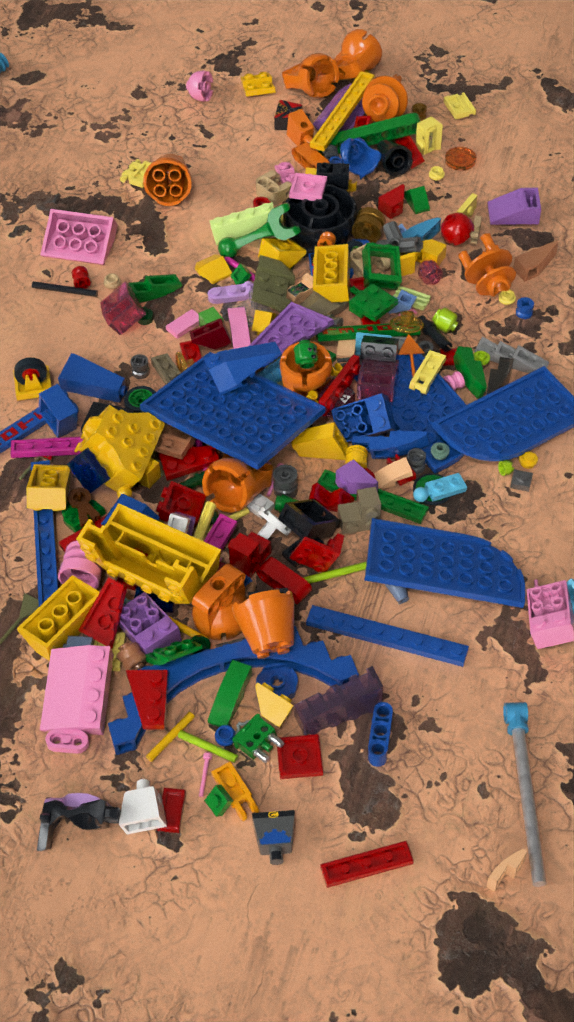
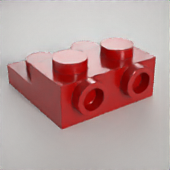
M171 481L168 487L164 486L160 496L164 498L163 502L159 501L156 508L159 519L168 522L170 513L181 512L196 517L195 528L206 498L205 494Z

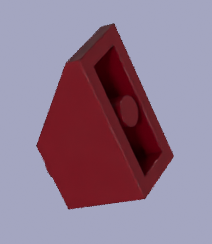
M222 318L189 331L192 343L211 349L224 348L231 343L230 335Z

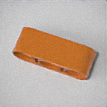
M307 142L292 149L293 158L305 169L306 167L317 168V163H330L316 149L310 148V144Z

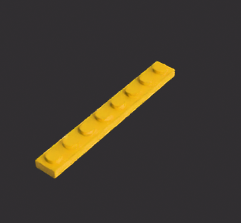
M362 71L359 73L311 140L310 148L320 151L326 150L362 99L367 85L375 79L374 74Z

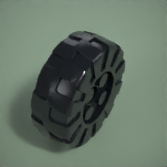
M326 184L323 198L314 201L287 198L285 203H289L290 209L283 214V223L287 228L293 226L300 227L301 232L290 239L302 248L312 247V245L317 246L321 234L326 231L335 235V244L348 242L353 237L352 227L357 218V205L354 198L350 196V193L343 188Z

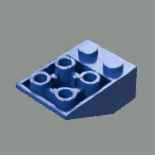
M383 393L331 410L333 420L347 443L352 442L353 436L377 437L389 434L390 431H397L389 397Z

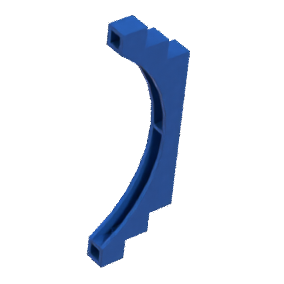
M294 626V644L289 648L290 652L278 655L277 652L270 653V656L267 658L258 659L257 655L252 652L247 640L243 639L240 642L225 644L218 648L206 649L200 653L187 655L163 665L145 666L142 669H138L168 670L166 704L180 692L195 683L226 672L232 660L252 666V668L265 667L271 663L285 664V667L316 678L337 691L359 686V673L351 655L339 656L331 660L323 640L310 642L303 646L296 626ZM132 692L122 696L128 718H119L108 723L116 755L136 750L146 730H143Z

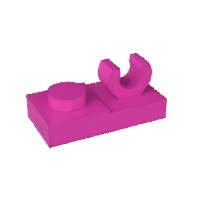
M220 513L204 542L221 549L222 552L238 525L237 521Z

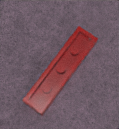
M407 841L323 863L320 864L326 887L329 888L412 865L414 860Z

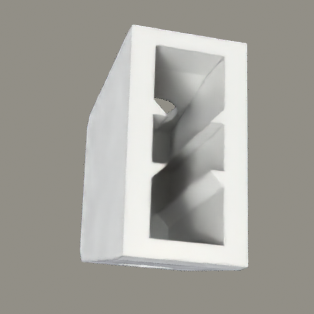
M147 779L138 780L136 790L124 793L119 825L127 835L167 827L162 797L155 787L150 786V781Z

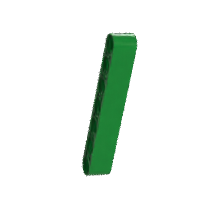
M409 113L340 131L329 145L336 146L338 154H340L341 144L348 138H362L370 146L378 144L384 139L394 140L416 134L417 123L421 120L417 113Z

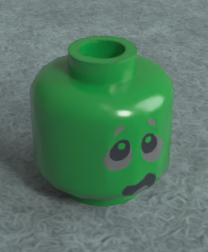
M301 340L294 347L295 363L301 368H312L318 361L317 345L310 342V340Z

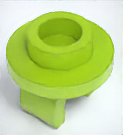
M476 351L473 354L474 360L481 361L482 365H486L490 361V355L485 351Z

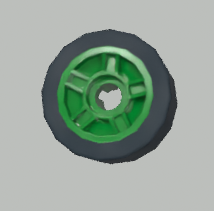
M147 386L131 388L124 396L125 408L133 409L135 413H142L140 404L156 391Z

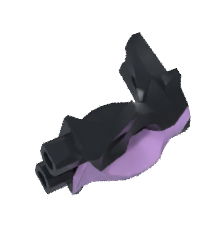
M71 793L61 798L47 797L40 814L41 824L37 851L51 849L54 830L63 819L68 818L74 825L84 830L109 828V823L119 824L120 808L112 807L108 802L86 793Z

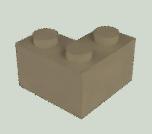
M376 487L358 489L356 502L338 505L337 517L341 520L339 524L342 535L370 531L372 518L380 519L381 502Z

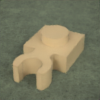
M475 215L473 222L475 229L474 232L471 230L470 244L477 245L482 216Z

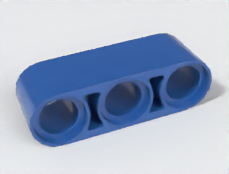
M386 702L377 703L373 711L368 745V761L375 767L383 766L388 756L393 708Z

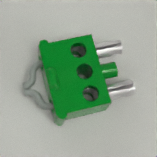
M256 714L251 720H247L244 723L238 722L236 724L237 730L233 737L235 749L239 748L253 760L258 757L264 763H267L270 757L263 750L265 749L267 752H270L273 749V746L270 744L271 742L279 748L284 745V741L277 737L275 728L264 721L260 714Z

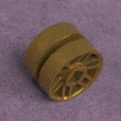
M372 207L362 208L357 213V218L352 227L354 237L376 243L383 232V226L386 223L385 216L378 209Z

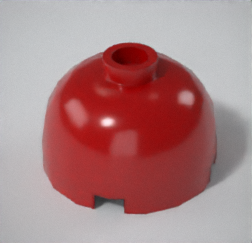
M460 212L447 215L441 224V234L448 245L453 243L454 246L469 239V233L471 230L474 232L475 229L471 219L466 214Z

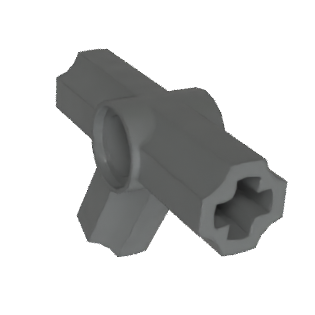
M395 221L386 223L383 226L387 240H378L376 243L399 246L401 255L420 252L423 249L421 238H403Z

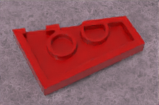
M126 670L143 730L165 729L168 670Z

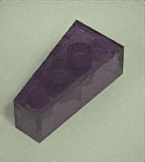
M374 667L367 668V673L359 677L357 674L349 677L350 681L341 686L337 684L331 686L323 695L317 693L295 704L294 716L303 735L316 734L322 729L336 727L344 721L355 720L366 713H373L375 705L382 702L383 685Z

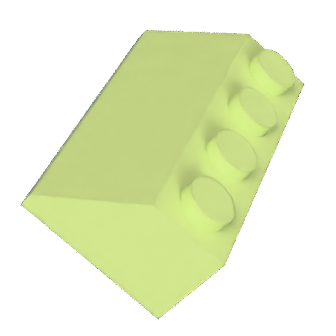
M273 202L264 203L258 207L247 208L244 211L234 212L227 216L216 217L210 220L216 245L225 237L236 239L263 226L267 222L269 212L274 208Z

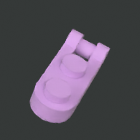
M246 281L244 284L211 288L208 291V300L213 304L251 300L253 282Z

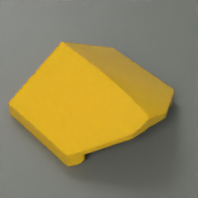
M214 254L195 264L197 273L209 280L211 284L224 280L232 274L224 257Z

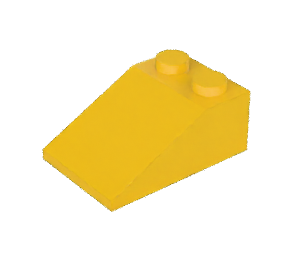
M34 464L26 487L27 508L36 511L43 509H52L53 511L66 510L72 466Z

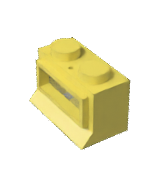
M432 116L417 123L415 145L423 155L433 150H441L443 125Z

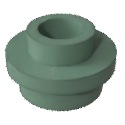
M438 442L432 445L431 454L435 459L443 460L449 455L450 449L447 444Z

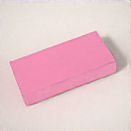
M191 309L166 325V330L178 339L199 325V315Z

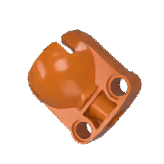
M355 29L345 36L341 45V52L333 59L339 68V80L356 78L361 71H370L381 61L382 48L377 39L370 34L363 40L367 31Z
M323 53L311 54L301 63L282 72L285 88L302 89L308 96L314 98L326 97L336 88L331 83H338L339 68L330 56Z
M299 342L290 345L283 352L280 359L283 387L304 397L311 390L316 391L319 397L332 383L330 378L332 371L331 355L324 346L316 342L312 343L317 345L318 361L312 368H301L295 363L294 347Z
M224 454L222 459L215 461L205 470L202 479L203 492L206 497L212 493L215 494V497L210 502L215 503L217 509L230 513L240 511L248 506L260 492L272 485L273 466L265 463L257 470L237 458Z
M229 563L218 570L192 599L194 625L201 634L209 637L211 640L221 641L222 633L226 634V640L233 639L242 633L233 616L232 605L238 601L241 604L247 599L245 597L244 585L246 574Z

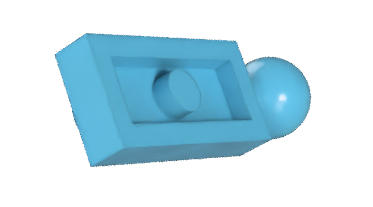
M456 473L426 482L424 488L418 487L414 490L413 497L417 502H424L430 496L433 502L466 492L467 486L461 475Z

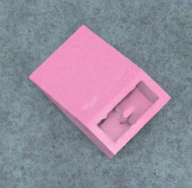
M563 580L527 589L530 633L537 649L574 641V614L567 581Z

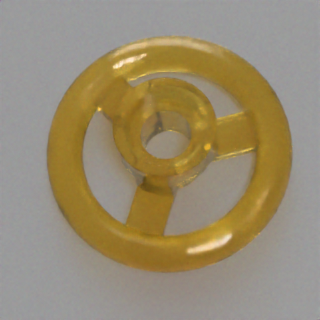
M402 311L399 316L393 317L390 320L389 325L397 332L415 333L423 329L424 322L420 318L415 317L413 312ZM395 322L400 323V324H401V327L395 325L394 323H395Z
M180 351L176 352L177 367L182 373L193 365L194 361L192 358L185 360Z

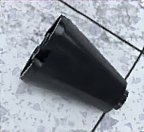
M387 139L378 143L377 151L382 154L381 162L384 170L389 175L394 177L399 174L403 175L410 169L413 163L412 152L407 147Z

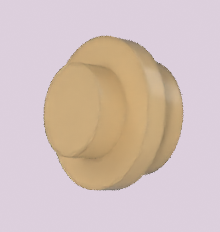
M111 273L105 276L104 286L106 288L115 289L120 285V278L116 274Z

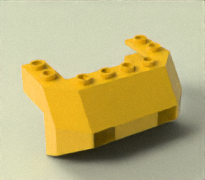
M118 503L105 526L102 525L100 529L89 519L76 539L81 546L80 549L85 553V557L105 569L107 574L114 578L120 577L131 586L137 585L148 594L154 593L165 602L190 604L195 594L219 568L221 549ZM133 547L136 548V549H138V550H140V551H142V552L147 553L148 556L146 557V555H145L144 553H141V552H139V551L133 549Z

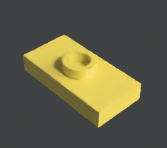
M472 193L457 212L466 214L468 217L472 216L477 205L478 195Z

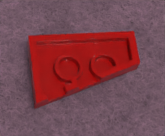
M212 446L189 448L183 460L159 453L167 481L203 470L219 460L216 448Z
M108 577L78 631L93 637L94 640L113 649L127 587Z

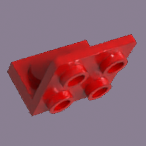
M337 533L333 539H329L327 545L304 537L291 553L290 559L298 564L308 566L317 572H326L339 557L345 536Z

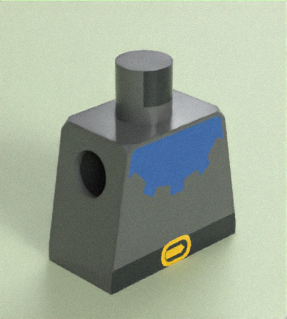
M295 811L252 813L253 828L260 855H269L270 864L272 865L282 864L284 862L283 854L292 852Z

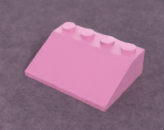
M51 209L40 255L104 265L115 240L118 224L113 217Z
M86 645L51 649L40 731L49 732L53 729L80 730L86 734L93 735L104 734L114 655L110 646Z

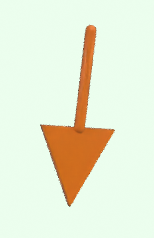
M408 334L398 355H410L413 377L416 373L413 354H424V351Z

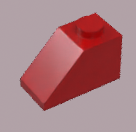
M401 184L378 198V210L389 219H393L403 213L405 185Z

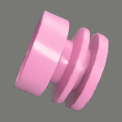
M78 541L71 542L66 547L58 579L63 584L74 575L94 589H97L103 568L85 557V553L80 549L81 546Z

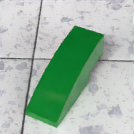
M176 274L145 276L144 282L128 283L126 294L132 304L143 303L174 292L182 287V283Z
M458 346L453 357L456 370L462 374L469 391L477 399H480L487 388L482 362L474 360L472 348Z
M235 660L231 661L208 718L209 724L217 727L230 725L244 697V690L252 676V666Z

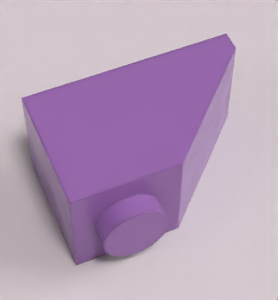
M354 459L336 470L335 482L339 488L344 489L347 493L357 494L358 489L376 487L378 492V481Z

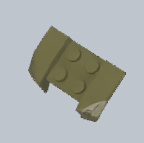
M260 255L254 277L251 301L271 307L281 313L292 302L286 298L287 289L295 283L293 271L279 260Z

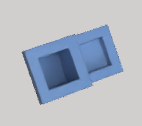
M401 290L397 297L398 305L388 313L392 314L410 310L417 296Z

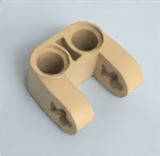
M270 170L256 179V194L258 197H266L270 202H273V205H278L289 198L292 183L287 181L278 185L281 178L280 174Z
M366 244L352 250L350 253V268L354 269L353 272L357 277H364L362 250ZM370 256L371 266L375 264L381 271L391 267L390 258Z

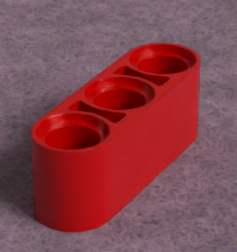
M269 557L256 569L257 576L273 589L288 588V591H291L295 604H299L312 591V587L307 580L273 557Z

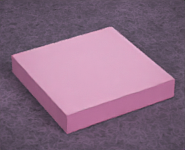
M295 173L289 198L308 199L310 201L322 199L327 184V176Z

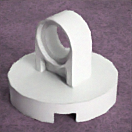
M263 506L260 508L258 513L267 522L258 532V535L268 540L276 528L286 536L291 533L292 530L283 524L277 516L269 510L265 513L266 508Z

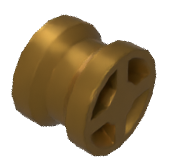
M415 103L412 106V113H417L421 121L425 120L427 106L423 103Z

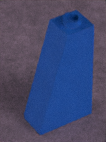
M71 353L58 377L60 387L64 388L67 392L120 403L128 391L125 378L74 353Z

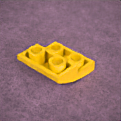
M263 71L256 75L248 73L240 77L246 97L275 93V86L272 83L270 73Z

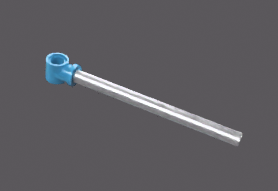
M526 702L504 703V722L509 724L507 732L513 736L532 883L535 887H541L546 885L525 737V734L529 731L527 724L528 706Z

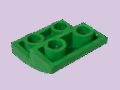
M185 639L181 642L176 641L172 642L170 646L156 648L153 652L146 654V662L153 665H163L200 651L203 648L201 644L192 639Z

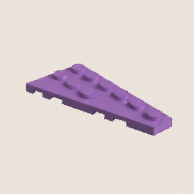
M291 302L249 346L276 342L283 354L290 345L312 338L334 325V321L332 318Z

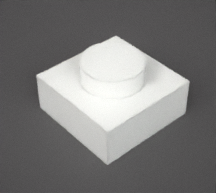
M259 494L247 507L249 511L263 519L258 511L262 506L266 508L265 513L268 510L271 511L274 508V502Z

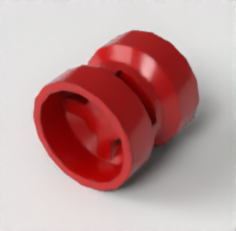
M84 266L75 267L71 272L74 286L88 288L91 281L87 268Z

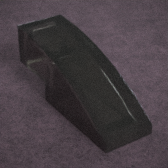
M500 357L498 369L490 370L487 394L509 383L513 369V358Z

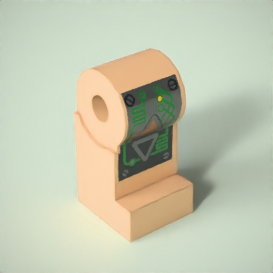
M309 273L303 275V280L288 288L286 298L298 305L304 302L314 292L313 276Z

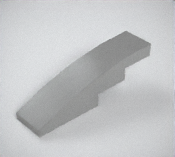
M484 337L480 339L474 351H485L490 355L491 361L526 373H531L543 366L547 368L549 364L545 359L519 345L514 349L502 341L497 345Z

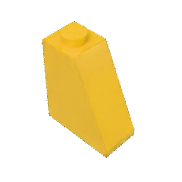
M335 422L307 428L291 441L292 448L296 450L300 457L345 460L346 449L349 447Z

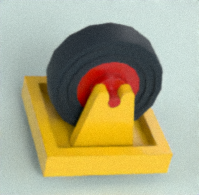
M24 358L15 365L13 373L17 401L38 398L39 393L52 387L49 365H45L40 359Z

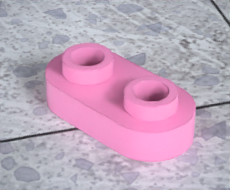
M53 729L47 733L45 738L47 747L54 752L78 754L86 751L89 746L87 734L80 730Z

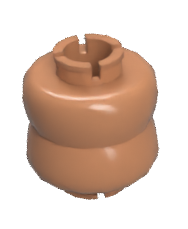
M128 641L118 648L120 651L116 657L122 663L125 671L138 670L145 666L143 662L146 660V655L141 651L137 642L130 644Z

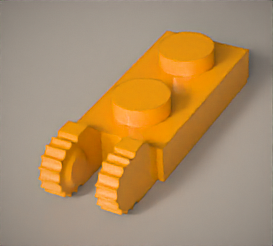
M230 761L211 771V775L217 785H222L234 800L231 806L235 808L242 821L247 820V814L241 806L244 802H247L252 813H259L251 792Z

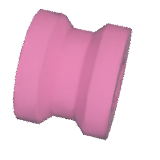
M459 371L454 372L451 376L446 375L443 378L454 391L457 388L465 387L464 378Z

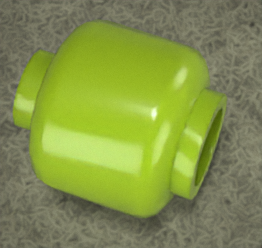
M446 307L442 310L439 308L432 318L436 328L445 334L450 330L454 331L459 324L457 322V314Z

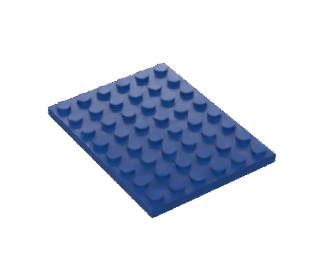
M212 352L207 353L140 404L141 411L149 412L157 419L233 458L239 459L257 470L325 413L326 408L258 374L252 378L248 376L242 381L240 387L220 395L204 358L214 354Z

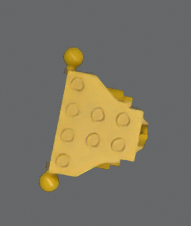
M109 405L99 416H92L85 423L81 435L83 441L77 444L74 452H82V457L84 458L88 456V460L95 464L104 484L117 492L118 498L121 494L132 497L131 488L142 479L165 423L149 412L127 413L124 410H117Z

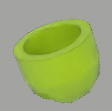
M509 460L499 462L498 469L502 476L509 475L514 471V467H512L513 462Z

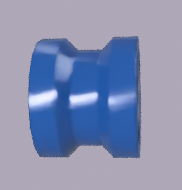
M523 297L517 301L516 315L519 318L529 319L532 316L533 300Z

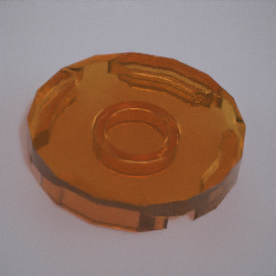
M454 147L446 152L445 162L451 169H463L465 171L475 165L476 154L467 147Z

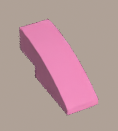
M245 307L228 308L233 349L249 346L251 343Z

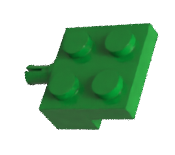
M373 283L364 290H359L355 286L350 288V293L354 294L355 297L349 300V311L361 319L366 316L373 322H376L398 305L397 298Z

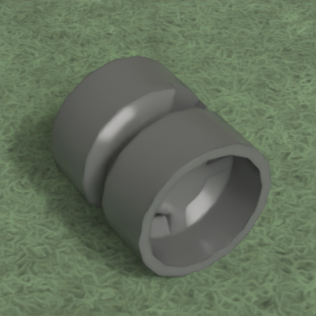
M286 464L276 467L273 472L275 496L283 494L294 498L298 492L297 470L293 466Z

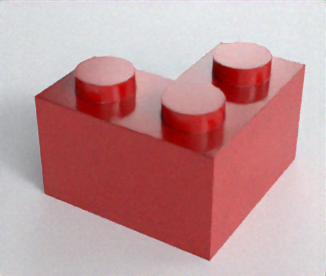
M252 531L248 536L239 533L228 544L230 564L245 573L247 577L252 578L256 573V569L270 556L271 541Z

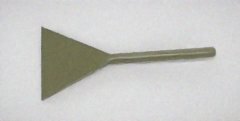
M24 593L20 616L0 639V645L23 618L31 615L39 608L38 599Z

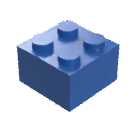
M56 384L39 393L38 412L57 438H61L77 429L79 409L74 402L70 401L68 393L64 388L62 389L59 384Z

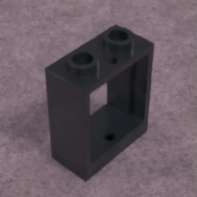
M315 499L285 503L278 518L301 539L308 537L313 540L333 536L341 521Z

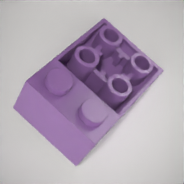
M520 188L487 203L490 225L539 224L541 204L538 188Z
M146 592L123 605L119 626L131 643L137 642L141 651L145 655L153 652L156 648H165L170 646L172 642L182 641L179 627Z

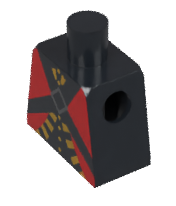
M279 100L274 117L275 130H287L289 113L303 109V106L298 103ZM305 113L308 119L310 120L311 114Z

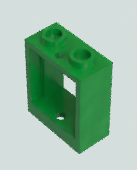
M367 243L362 250L364 287H368L373 283L381 289L397 290L402 283L399 246ZM370 256L390 258L391 275L372 273Z

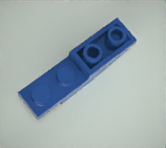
M422 430L390 431L389 437L360 435L353 436L352 445L364 446L368 453L371 454L372 459L393 458L396 454L403 456L408 454L411 449L426 447L430 442L427 431Z

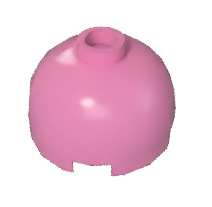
M197 71L190 76L186 88L193 99L201 102L211 99L213 90H211V83H213L211 73L208 71Z

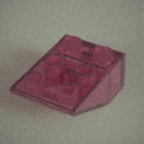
M127 281L100 302L102 315L108 326L119 335H122L146 314Z
M363 359L357 381V399H365L383 393L389 397L390 402H393L399 360L387 362Z

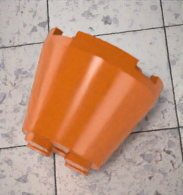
M165 154L147 167L143 185L147 195L149 194L158 204L173 206L181 203L190 193L192 177L181 156Z
M276 589L249 595V599H246L243 603L240 604V601L232 605L233 616L252 652L257 655L258 659L267 658L270 656V653L277 652L278 655L290 652L289 648L294 644V598L291 591L280 593V590Z

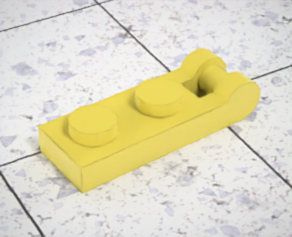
M429 350L413 376L409 389L414 391L417 389L426 395L445 363L446 355Z

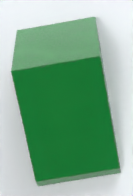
M425 186L404 192V198L415 214L430 211Z

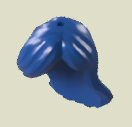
M359 137L354 139L348 138L340 147L343 163L349 164V171L359 175L361 180L366 175L374 172L382 158V154L379 151L370 148L365 140Z

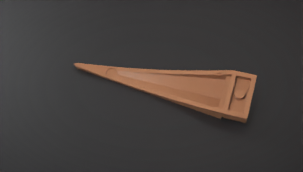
M166 424L154 451L183 460L189 448L193 447L196 438Z

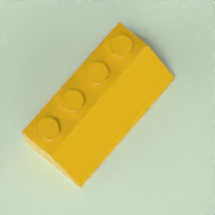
M348 244L316 246L314 250L313 290L331 302L341 303L349 301L350 256Z
M72 575L17 628V631L36 653L50 661L51 649L63 648V644H67L68 636H78L81 633L78 630L100 592Z

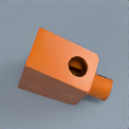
M303 109L289 113L287 136L297 146L305 142L310 144L313 139L314 126Z

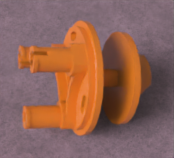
M395 74L393 77L379 76L367 85L362 98V106L365 114L371 116L373 121L379 122L404 114L408 105V95L401 83L402 78L400 75L397 76Z
M485 233L480 237L486 248L481 255L472 261L468 252L462 251L458 254V257L465 269V279L471 284H476L478 294L495 297L501 291H509L511 283L516 277V271L510 266L513 259L511 253L508 250L500 249L494 243L491 234Z

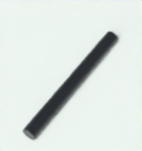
M32 282V288L93 297L98 296V290Z

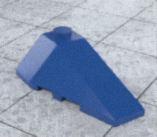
M276 342L220 351L204 358L220 395H224L240 387L244 379L248 376L252 378L256 375V370L260 367L268 366L280 357L282 353Z

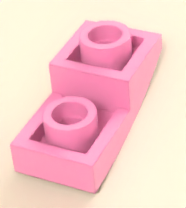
M282 162L279 165H275L276 172L281 176V184L287 181L293 183L295 171L290 162Z

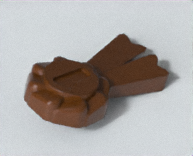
M78 487L69 492L67 499L72 508H78L80 527L87 523L89 520L88 516L93 523L96 519H100V514L90 505L91 494L87 489Z

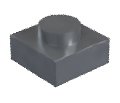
M514 469L510 488L529 492L533 473Z

